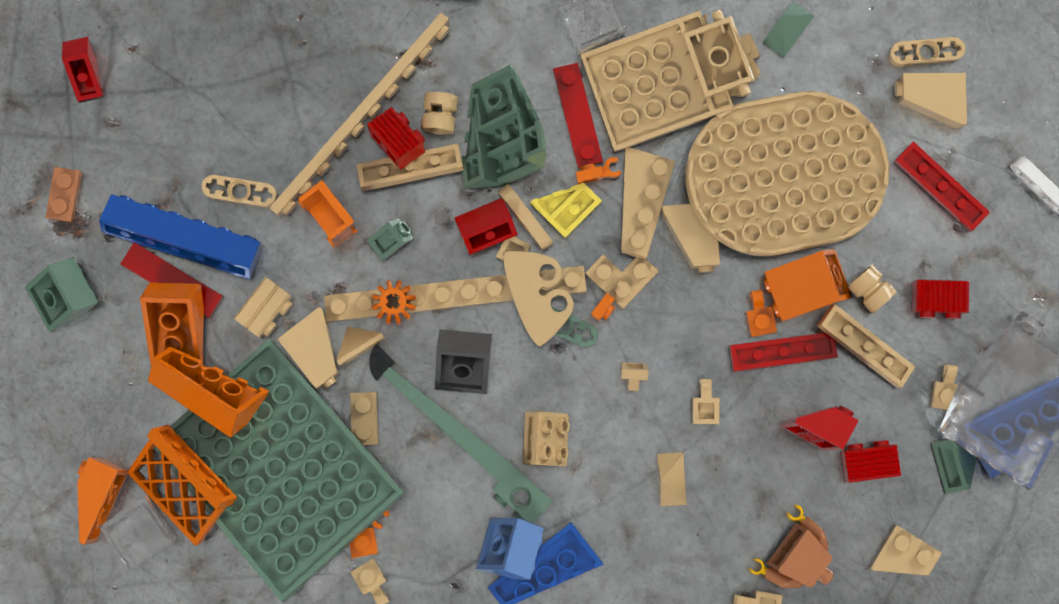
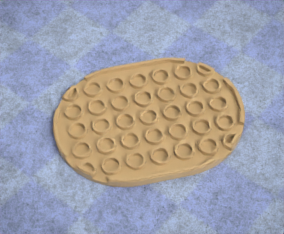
M802 91L736 104L734 109L720 112L712 118L699 132L689 151L685 172L686 189L690 204L698 220L722 244L749 255L776 256L834 244L851 237L864 228L874 218L883 203L889 183V161L884 142L878 130L860 112V109L850 102L828 95V93Z

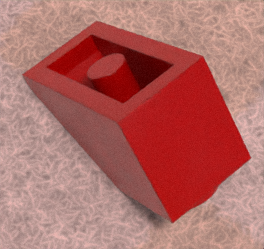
M84 37L63 42L62 61L77 102L103 96L97 61L89 38Z

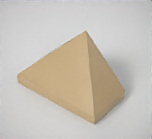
M347 327L336 361L342 367L386 338L380 332Z
M683 452L657 454L660 506L687 505Z

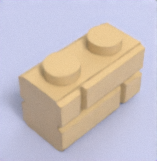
M265 277L234 319L261 339L264 335L269 337L277 326L274 323L280 314L285 316L291 309L293 303L290 301L293 297Z

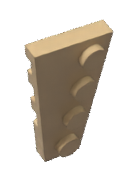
M627 147L624 151L621 253L646 260L675 161Z

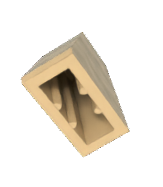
M903 73L898 78V81H895L894 92L895 96H899L900 105L955 129H962L967 125L966 73Z
M691 204L662 206L661 215L691 269H698V273L714 272V267L720 265L718 240L700 223Z
M318 307L280 336L278 340L317 390L321 388L327 390L337 382L335 377L339 375L326 314L321 307Z

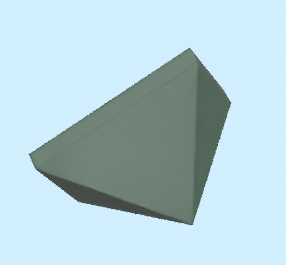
M793 1L763 43L784 58L814 15Z
M956 437L931 443L945 494L971 489L977 458Z

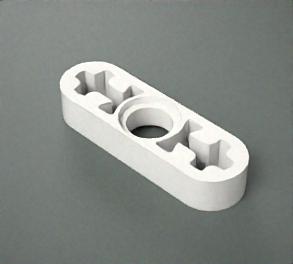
M1020 155L1010 165V168L1059 215V188L1030 160Z

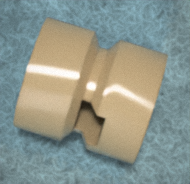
M426 92L423 108L427 112L422 114L421 130L434 134H454L456 119L452 114L457 111L458 96L445 92Z
M873 264L847 286L856 297H864V306L871 314L881 308L897 293V290L890 283L880 281L882 274Z

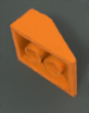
M149 283L140 297L150 364L152 365L155 356L167 348L173 347L200 359L201 365H203L204 305L201 284Z
M89 457L87 461L84 460L81 463L77 473L80 476L77 482L79 543L87 545L97 542L128 474V469L98 457Z

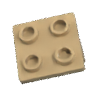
M544 411L525 412L523 464L567 465L568 432L570 428L568 414Z

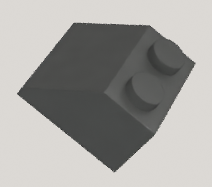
M440 329L436 350L435 389L487 394L492 334Z

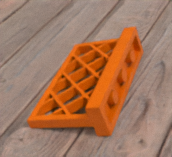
M169 425L152 428L147 435L149 441L127 473L195 546L199 545L225 508L232 505L237 496ZM155 446L161 451L162 460H154L153 448ZM142 464H147L149 479H145L138 472ZM155 464H162L164 478L156 479ZM170 464H173L178 469L179 478H171ZM172 482H179L181 497H173ZM187 482H190L195 487L196 496H188ZM157 483H164L166 497H161L158 493ZM204 500H207L215 508L211 515L205 514ZM174 501L182 502L183 515L176 513ZM189 501H197L198 515H190ZM191 519H199L200 531L198 534L192 530Z

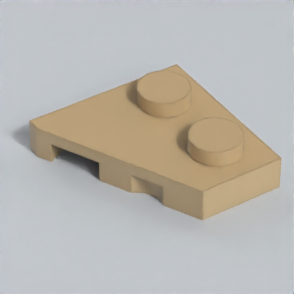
M894 525L869 569L873 571L929 576L942 553L901 527Z

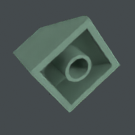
M74 257L48 265L25 286L49 332L82 316L98 303L93 290L89 287L82 269L78 266Z

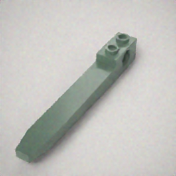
M389 367L382 374L499 481L492 489L496 493L493 498L503 507L507 504L515 510L512 514L515 518L533 524L553 502L510 462L392 368ZM515 491H526L529 496L527 503L524 505L516 504L513 500Z

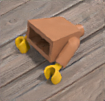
M794 505L793 507L799 511L800 516L795 518L787 512V518L792 522L799 521L801 524L795 523L767 562L770 566L769 568L765 567V563L761 559L755 558L753 560L760 562L762 568L760 571H754L749 567V570L755 575H765V579L781 588H800L803 585L811 588L817 580L826 585L832 580L833 572L827 568L832 561V556L828 552L829 544L825 531L810 517L803 515L804 512L801 506Z

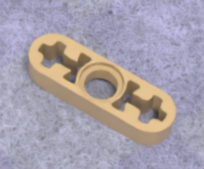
M957 37L902 41L893 45L889 50L888 58L891 64L896 67L952 63L958 61L964 55L965 44ZM950 44H953L954 48H958L954 56H952L950 51L942 52L940 54L941 58H939L940 50L947 49ZM924 45L930 46L934 52L933 57L930 59L923 58L920 54V48ZM913 46L915 47L914 55L905 56L903 61L900 60L899 56H895L899 48L902 49L903 53H908L913 50Z
M209 175L202 182L203 193L213 200L270 208L278 198L276 189L268 183L219 175ZM214 181H217L219 186L227 187L226 182H230L227 188L228 197H224L226 192L223 190H216L215 194H212V191L208 189V185H213ZM239 184L245 185L247 188V194L241 199L233 196V189ZM252 186H255L254 191L257 193H264L265 189H268L272 198H267L266 202H263L261 197L253 196L254 201H249L252 197Z
M506 184L497 191L507 207L542 251L553 244L549 235L509 184Z

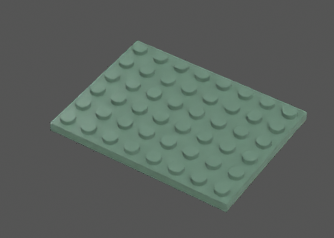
M268 339L227 375L235 380L238 377L247 380L248 386L257 390L260 387L269 390L268 395L244 428L230 438L190 410L185 412L170 427L237 496L235 502L225 508L215 523L277 598L284 603L405 493L274 342ZM155 446V451L161 457V451ZM170 464V469L179 478L178 469L173 464ZM187 482V489L193 496H196L195 487L190 482ZM204 500L205 511L211 515L215 508L207 500Z

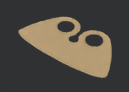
M507 251L504 254V268L513 300L529 336L536 345L542 346L564 325L574 307L571 295L565 290L554 289L549 291L546 296H542L539 293L541 287L549 288L559 282L562 274L561 266L557 260L543 254ZM544 264H551L556 269V275L552 280L546 281L540 277L539 270ZM557 295H561L567 300V307L562 312H556L551 307V300Z

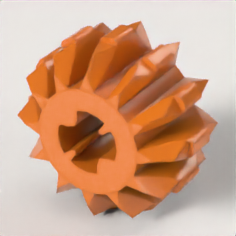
M388 280L386 281L387 290H384L381 285L377 287L379 292L382 293L381 296L377 294L372 295V299L380 301V303L372 305V309H382L377 314L378 319H382L387 314L386 324L390 325L392 318L395 317L396 323L399 325L402 323L400 315L403 314L408 320L411 318L406 309L416 310L415 305L408 304V302L416 300V296H406L411 290L409 285L401 291L402 281L398 280L395 288H393L392 282ZM392 296L394 299H396V296L400 297L398 300L400 306L396 309L394 306H392V309L388 308L390 305L388 299Z

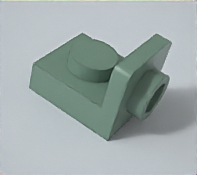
M398 218L388 222L367 241L379 258L384 261L414 238L411 235L409 226Z

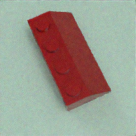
M835 406L783 420L780 426L823 450L830 451L844 449L859 420L853 418L854 412L843 406Z

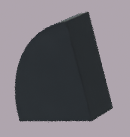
M376 344L371 351L369 366L372 376L378 381L383 376L382 374L395 364V361Z

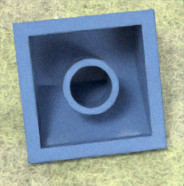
M490 518L476 569L513 579L530 580L531 574L535 570V559L538 549L542 544L544 528L519 518Z

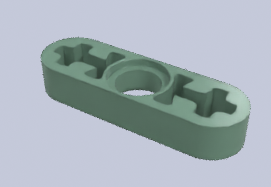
M552 307V309H553L554 311H556V312H562V311H560V310H558V309ZM571 315L568 318L570 328L566 332L558 331L555 334L584 348L593 346L598 339V331L593 325ZM574 322L580 324L577 329L582 332L586 328L590 329V335L593 336V340L588 339L584 343L581 341L582 336L576 333L574 338L569 337L568 335L573 331Z

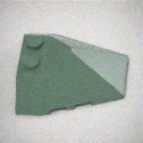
M508 65L471 85L468 117H471L469 132H465V140L468 141L466 156H462L464 188L505 186L543 168L547 152L543 126L514 66Z

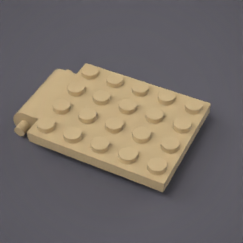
M717 10L712 13L714 22L705 25L701 11H696L580 54L614 152L715 117L720 112L734 109V103L730 92L739 89L741 97L751 94L749 84L753 83L755 78L732 16L724 18L722 10Z

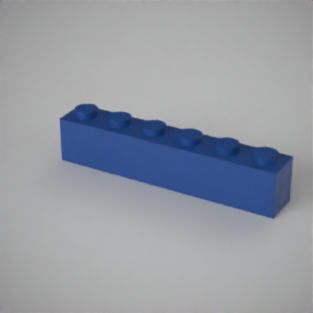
M111 194L99 219L101 232L249 280L261 254V242L250 235L241 236L225 227L216 228L200 219L191 220L175 211L166 212L158 209L153 204H141L124 195L116 196Z

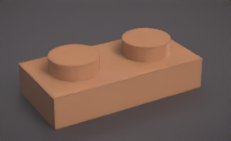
M54 167L45 218L70 223L74 222L82 178L81 171Z

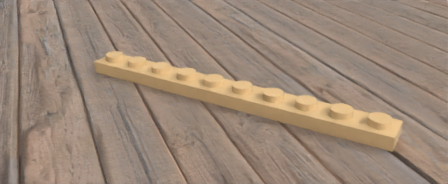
M441 12L270 206V209L280 218L284 214L287 216L294 210L297 205L295 201L299 196L314 186L312 182L318 175L321 177L328 171L331 166L329 162L335 155L339 157L348 147L346 144L352 136L356 138L365 128L363 123L369 117L374 118L382 108L380 104L386 97L390 99L398 91L399 86L397 85L403 78L408 79L416 69L414 65L420 58L424 60L433 50L431 46L437 39L441 41L450 31V28H448L450 25L448 17Z
M584 266L561 268L562 274L559 282L552 287H541L539 290L542 296H546L549 291L554 289H562L569 294L586 293ZM556 269L539 271V275L543 280H552L556 275ZM506 275L412 285L410 286V292L406 296H416V300L408 302V304L415 305L416 310L406 309V312L414 313L514 300ZM369 290L324 296L327 322L377 317V314L382 309H372V305L380 303V301L372 299V295L377 294L381 296L382 293L379 290ZM393 296L388 299L390 302L388 308L392 309V306L395 309L400 306L398 303L400 297L396 296V299Z

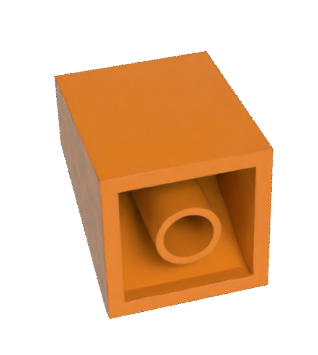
M835 249L822 250L764 272L766 276L764 278L766 289L769 293L772 292L775 301L773 309L776 316L781 318V321L790 320L853 298L850 290L847 288L848 283Z

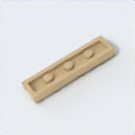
M458 143L425 150L424 154L401 170L390 158L356 164L362 192L464 171Z
M836 304L829 307L817 325L897 389L904 386L915 369L913 364Z

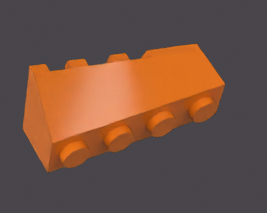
M173 347L167 348L153 358L148 382L230 438L248 424L269 393V390L260 387L257 390L248 386V381L240 377L235 380L224 375V370L218 367L203 366L200 359Z

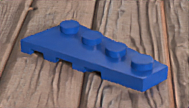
M570 522L540 546L535 559V570L531 574L530 580L501 576L487 588L500 604H515L604 564L572 522Z

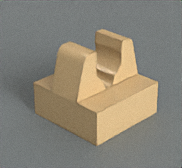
M621 362V379H628V391H639L640 380L648 381V365L645 363Z

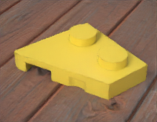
M580 183L571 188L554 192L551 195L533 199L530 205L566 239L602 200L588 186Z

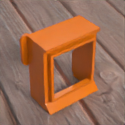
M323 180L298 198V203L306 212L309 211L328 235L326 239L334 249L358 232L352 225L355 221Z

